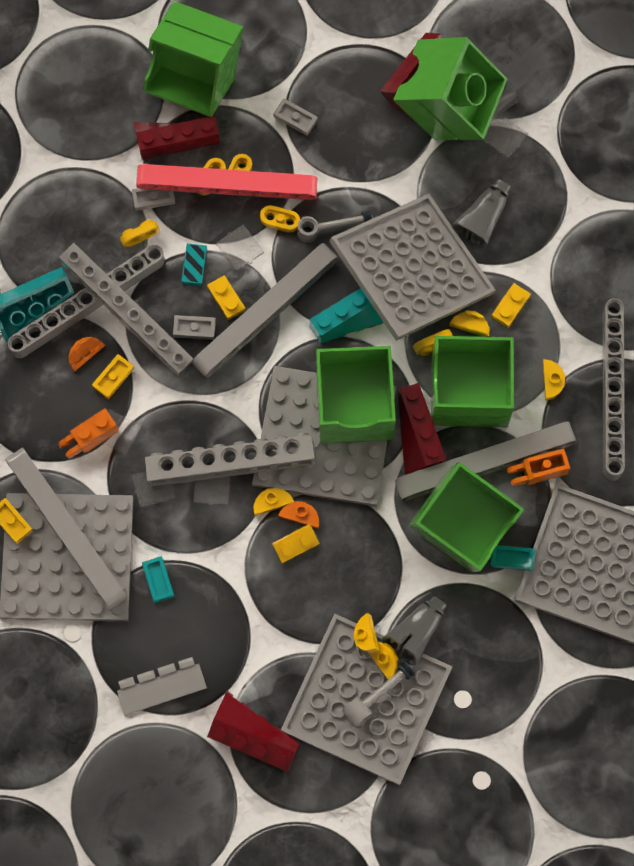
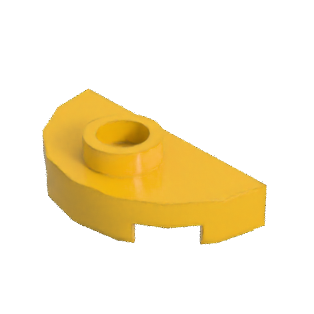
M467 310L453 317L449 326L463 331L489 337L490 327L484 316L476 311Z
M543 359L546 401L554 399L563 390L565 375L557 363L552 360Z
M267 489L256 498L254 515H261L285 507L287 504L294 502V500L283 489Z
M366 613L355 626L354 641L356 646L363 651L375 653L380 650L372 616Z
M378 642L380 651L368 653L389 680L397 673L398 656L389 644Z

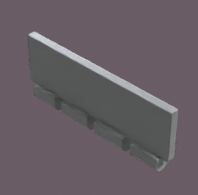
M190 657L178 661L180 666L178 671H176L175 665L172 663L157 668L160 677L156 678L154 670L137 675L139 684L135 685L133 677L118 681L121 690H118L117 693L124 715L126 716L206 689L207 686L199 663L194 664L193 658Z

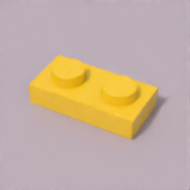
M225 275L207 285L208 290L228 321L246 311L245 306Z
M513 283L491 315V318L509 328L531 293Z
M117 354L92 384V388L109 400L134 370V365Z
M4 498L0 502V526L18 544L33 529L10 502Z
M310 524L272 543L281 563L320 544Z

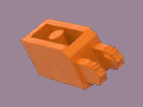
M106 408L72 429L70 431L71 434L62 439L58 445L60 448H64L76 440L78 444L65 454L67 458H72L82 451L84 453L89 452L118 433L119 429Z
M560 449L523 460V463L509 467L507 471L509 474L520 471L524 473V476L514 478L511 481L513 486L525 483L531 485L568 475L570 465L565 449Z

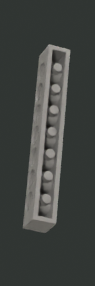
M75 243L59 256V262L177 377L192 363L193 358Z
M299 433L296 437L289 438L287 436H278L274 440L256 439L252 443L239 441L230 446L217 444L213 448L208 449L196 447L192 451L186 452L174 450L171 454L164 455L163 453H153L151 456L145 457L147 482L151 487L317 465L314 439L312 434L308 435V433ZM291 447L298 448V451L296 453H288V450ZM270 450H277L275 456H267ZM249 453H256L254 459H246ZM228 456H236L233 462H226ZM207 459H215L213 464L205 465ZM188 461H194V464H193L192 467H190V468H185V467H184V465H185L186 462H188ZM167 464H173L171 470L164 471V467Z

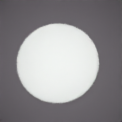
M74 624L68 625L64 630L65 639L70 642L77 641L81 637V629Z
M459 691L455 694L454 702L459 708H466L471 704L472 698L467 691Z
M477 772L473 777V784L478 789H486L491 783L490 776L486 772Z

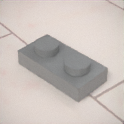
M283 98L273 113L274 118L308 136L318 121L317 116Z
M132 189L135 211L175 204L173 191Z
M174 315L173 337L214 340L216 318Z

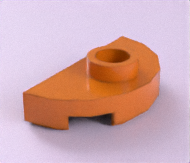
M85 337L78 340L72 346L69 353L71 369L75 372L106 345L94 337Z
M296 501L289 503L282 508L278 515L279 518L305 526L310 524L312 528L319 529L317 511L305 502Z

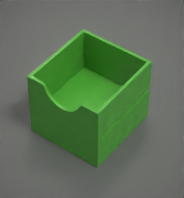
M174 1L150 37L148 51H153L150 68L144 80L143 92L212 117L235 79L244 26Z
M467 37L418 40L413 50V55L419 60L418 70L408 82L398 87L393 101L434 140H458V138L460 140H484L508 79Z
M435 336L431 358V418L434 426L508 427L514 410V337Z
M391 346L316 349L320 444L393 440L396 418Z
M458 462L449 468L408 527L470 572H477L482 570L499 541L516 522L524 508Z

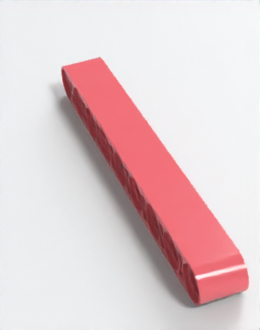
M141 164L137 166L136 187L146 190L314 200L317 198L318 178L313 175Z

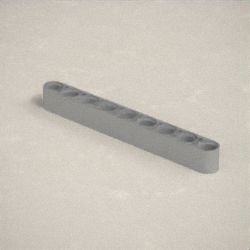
M324 243L320 244L193 359L192 364L206 378L213 375L337 262L338 256Z
M150 245L107 273V275L123 291H126L164 265V251L159 245ZM153 254L160 255L158 259L150 258ZM137 265L143 266L139 271L133 269ZM120 276L126 277L122 282L116 280ZM84 288L12 335L8 340L11 354L15 358L27 356L103 306V304ZM84 299H92V302L89 304L82 303ZM68 310L75 311L73 315H65ZM51 321L58 322L54 327L48 326ZM34 332L41 333L39 337L31 338ZM16 344H23L21 349H13Z
M615 298L608 300L603 310V474L605 478L611 481L619 479L625 468L624 306L619 299ZM609 308H615L618 313H611ZM615 327L618 332L612 333L608 328ZM608 347H616L618 352L613 353ZM609 366H615L618 372H611ZM609 386L617 387L618 392L610 391ZM609 406H616L618 412L610 411ZM614 425L618 428L619 431L612 432L610 431L609 426ZM614 445L618 448L619 451L612 452L610 451L609 446ZM609 466H616L619 469V472H611Z
M564 422L401 476L395 480L401 500L406 501L433 492L449 468L458 462L478 476H482L521 463L530 457L574 445L577 441L570 423Z
M21 448L5 459L6 463L107 607L111 610L128 597L26 451Z

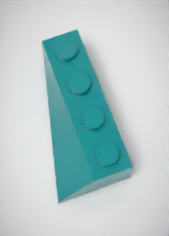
M62 267L0 294V331L6 344L12 335L74 294L69 279Z
M360 288L309 319V328L321 344L346 336V334L351 332H359L364 330V328L383 324L384 322Z

